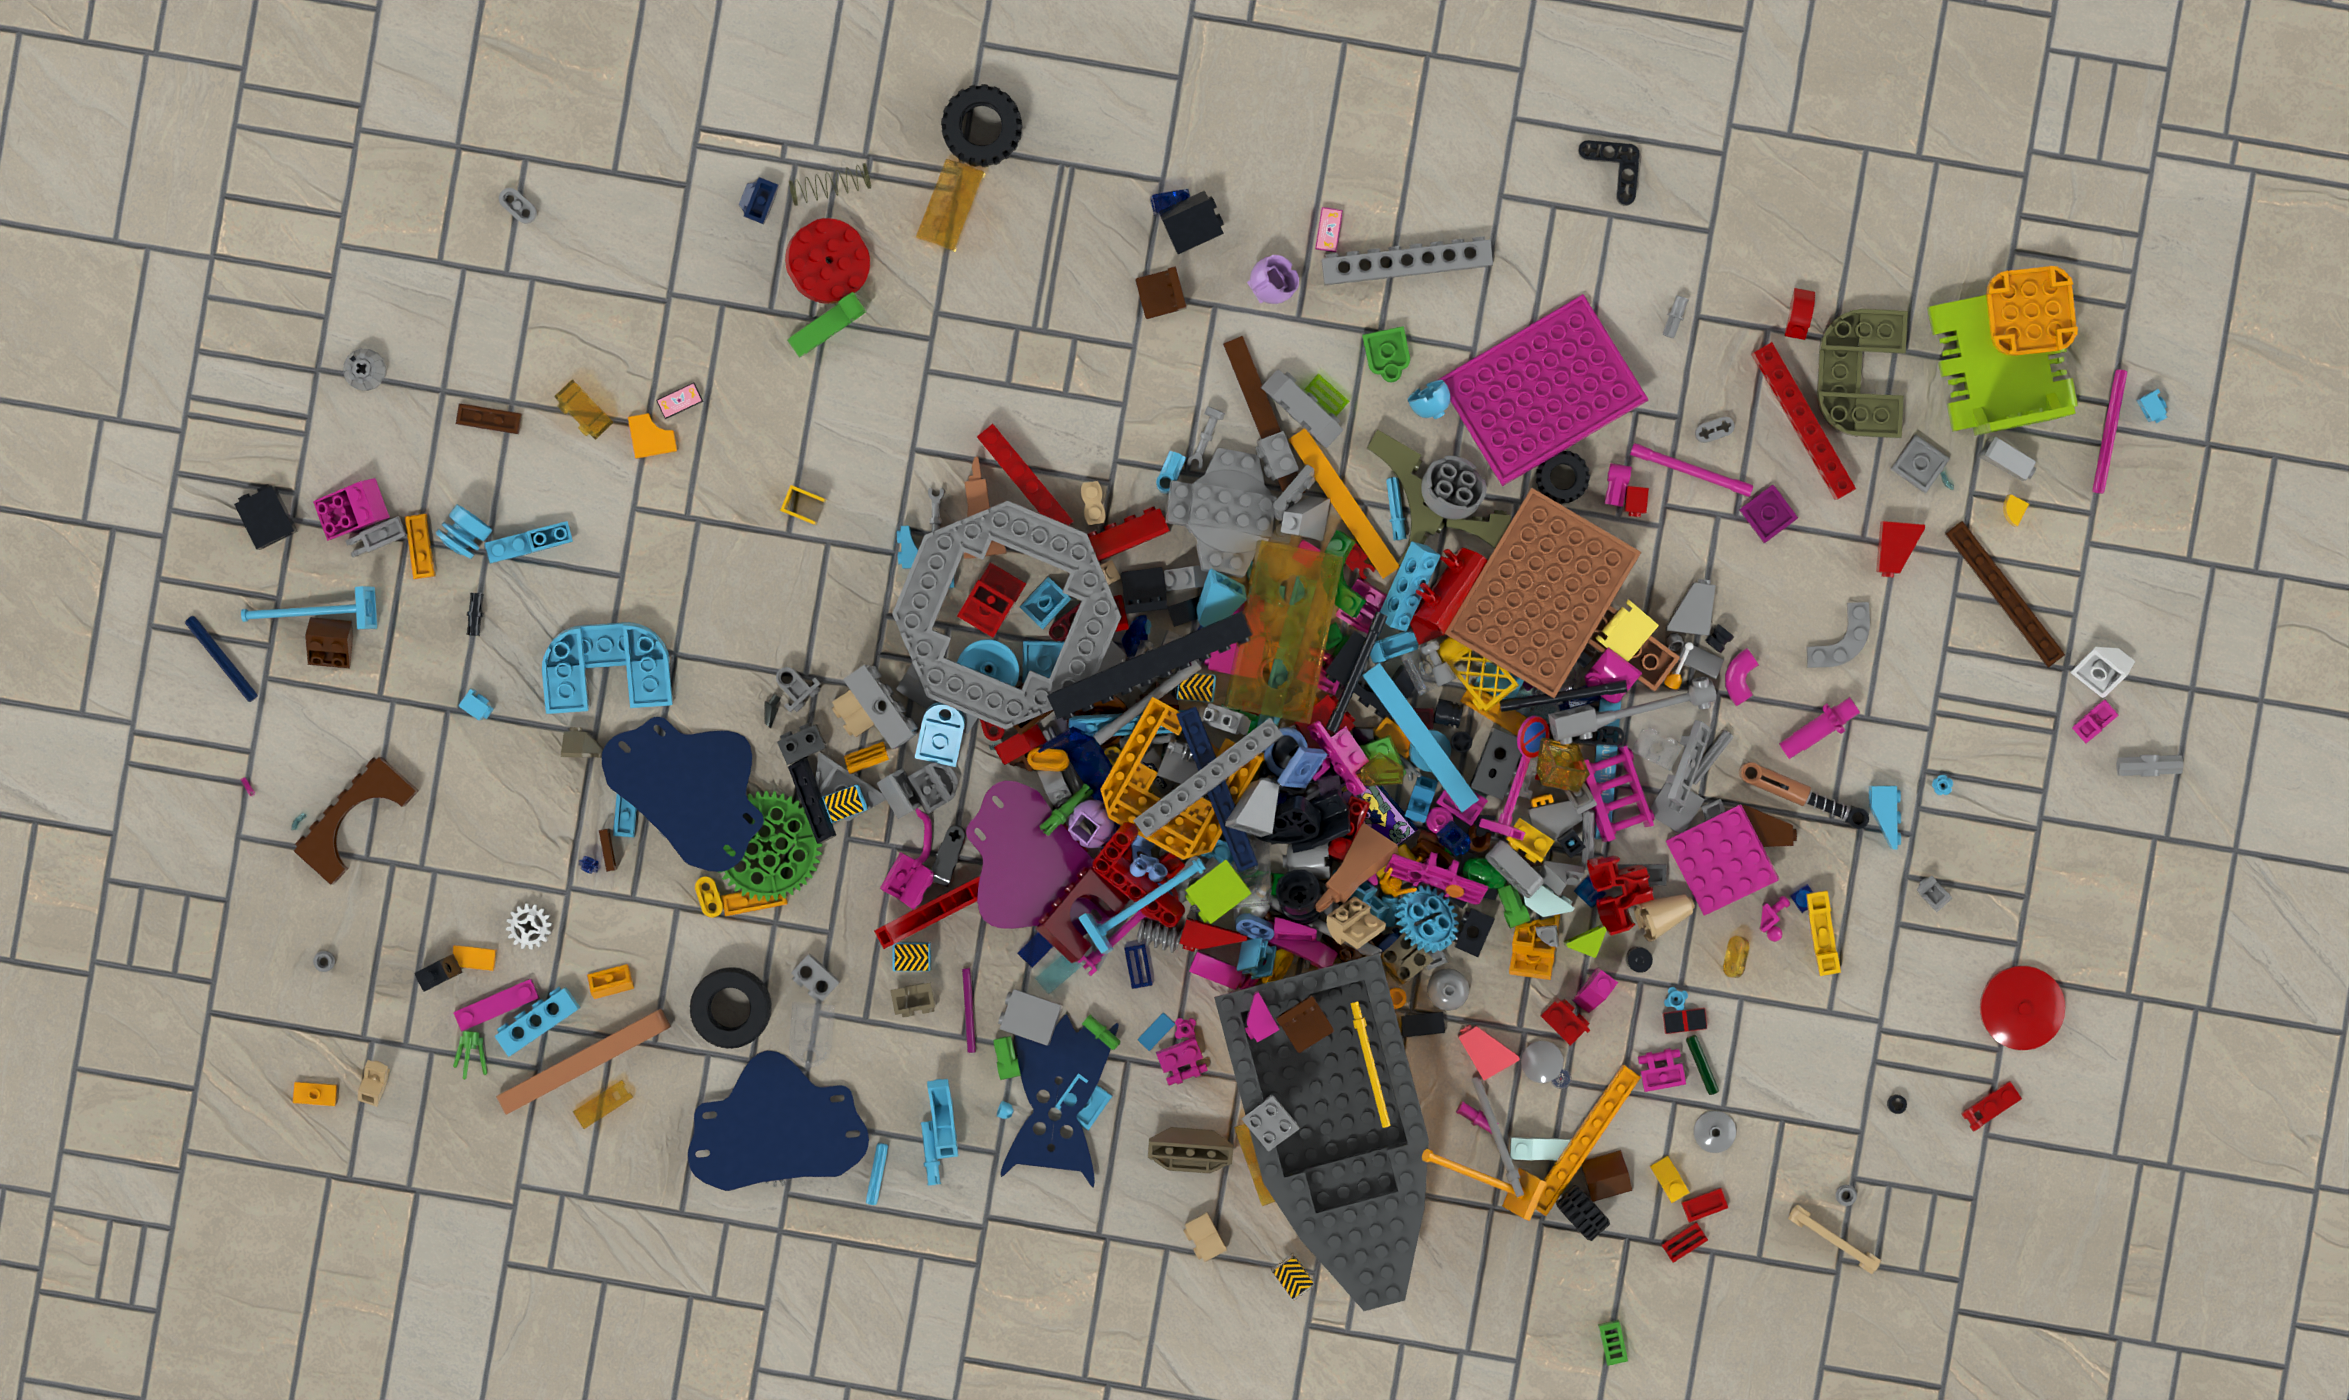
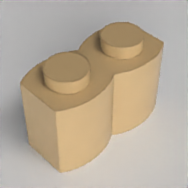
M1099 482L1083 483L1081 486V496L1086 504L1084 508L1086 522L1089 526L1104 524L1106 513L1101 503L1103 493Z
M851 690L832 702L834 705L832 710L837 718L842 717L846 724L843 727L849 736L854 735L858 737L875 725Z
M1208 1212L1185 1223L1186 1229L1183 1231L1189 1241H1194L1196 1247L1193 1250L1199 1260L1203 1258L1204 1262L1227 1251Z

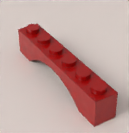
M993 423L977 436L979 441L1040 514L1068 526L1074 523Z

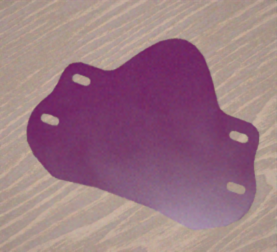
M1005 780L993 785L986 792L980 811L966 828L968 840L980 852L983 858L977 897L979 913L988 924L1001 929L1038 926L1040 924L1038 922L1039 918L1045 912L1049 913L1052 910L1051 904L1058 897L1062 898L1065 894L1064 889L1066 886L1078 879L1077 873L1083 867L1088 868L1092 866L1095 860L1072 838L1071 834L1062 824L1049 836L1043 833L1046 829L1041 830L1039 826L1052 815V810L1036 789L1016 781ZM993 796H997L1003 802V808H999L992 800ZM976 828H979L986 836L984 841L975 834ZM1077 898L1071 906L1070 918L1073 926L1082 936L1088 934L1079 920V917L1083 914H1091L1092 909L1097 910L1102 916V921H1097L1094 916L1093 918L1097 924L1101 923V925L1111 919L1092 901L1086 898Z

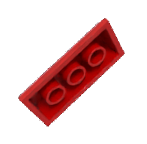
M1153 506L1143 510L1144 515L1136 518L1134 514L1124 518L1125 523L1117 526L1115 522L1105 526L1104 532L1097 534V531L1088 533L1087 535L1098 561L1170 532L1161 509H1156Z

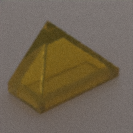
M1379 752L1361 768L1360 781L1364 786L1403 784V766Z

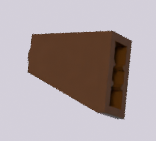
M1742 805L1763 847L1794 846L1793 841H1797V830L1793 829L1792 824L1749 806Z

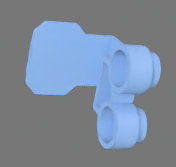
M1139 835L1131 844L1133 862L1130 865V873L1135 877H1140L1149 872L1148 876L1152 881H1162L1167 875V869L1163 864L1159 863L1158 858L1151 857V849L1155 844ZM1137 852H1142L1145 855L1140 854L1139 856H1137Z

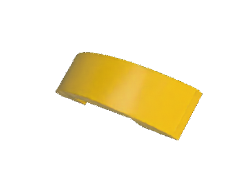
M1828 891L1806 894L1808 915L1819 976L1841 973L1832 927Z

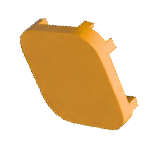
M2058 266L2007 270L1998 273L1990 280L1986 292L1990 335L1994 347L1999 352L2009 356L2055 352L2065 349L2073 343L2078 334L2072 289L2073 281L2065 270Z

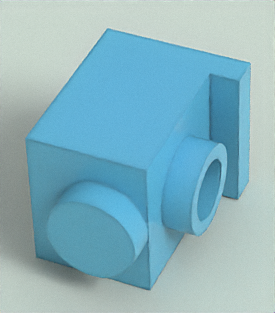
M2159 389L2136 400L2148 422L2155 421L2158 423L2167 418L2165 410L2167 405L2162 397L2157 396V394L2161 393Z
M470 689L459 704V707L479 721L483 720V718L488 719L494 710L491 708L492 706L487 704L489 700L481 694L474 695L476 690Z

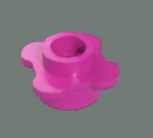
M1178 1018L1175 1021L1177 1025L1176 1038L1188 1037L1191 1039L1195 1037L1194 1026L1196 1021L1194 1019L1183 1020Z

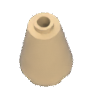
M1682 894L1656 898L1637 904L1633 911L1639 929H1644L1647 933L1643 936L1648 942H1652L1690 916L1695 905L1691 897Z

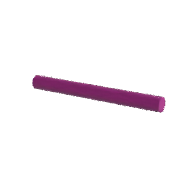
M963 968L967 1053H975L971 969Z

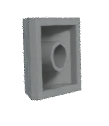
M903 768L876 783L898 819L921 806L905 779L908 776Z

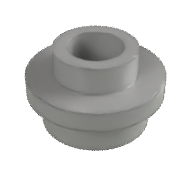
M321 951L315 955L313 963L318 971L327 972L334 967L335 958L330 952ZM323 957L328 959L327 965L321 963Z
M1842 1185L1836 1191V1199L1841 1205L1850 1206L1856 1201L1857 1192L1850 1185ZM1845 1191H1848L1850 1193V1196L1847 1199H1844L1842 1197V1194Z

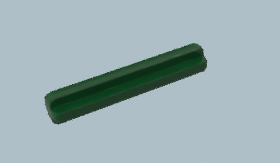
M1696 1035L1686 1038V1042L1709 1095H1714L1719 1092V1089Z

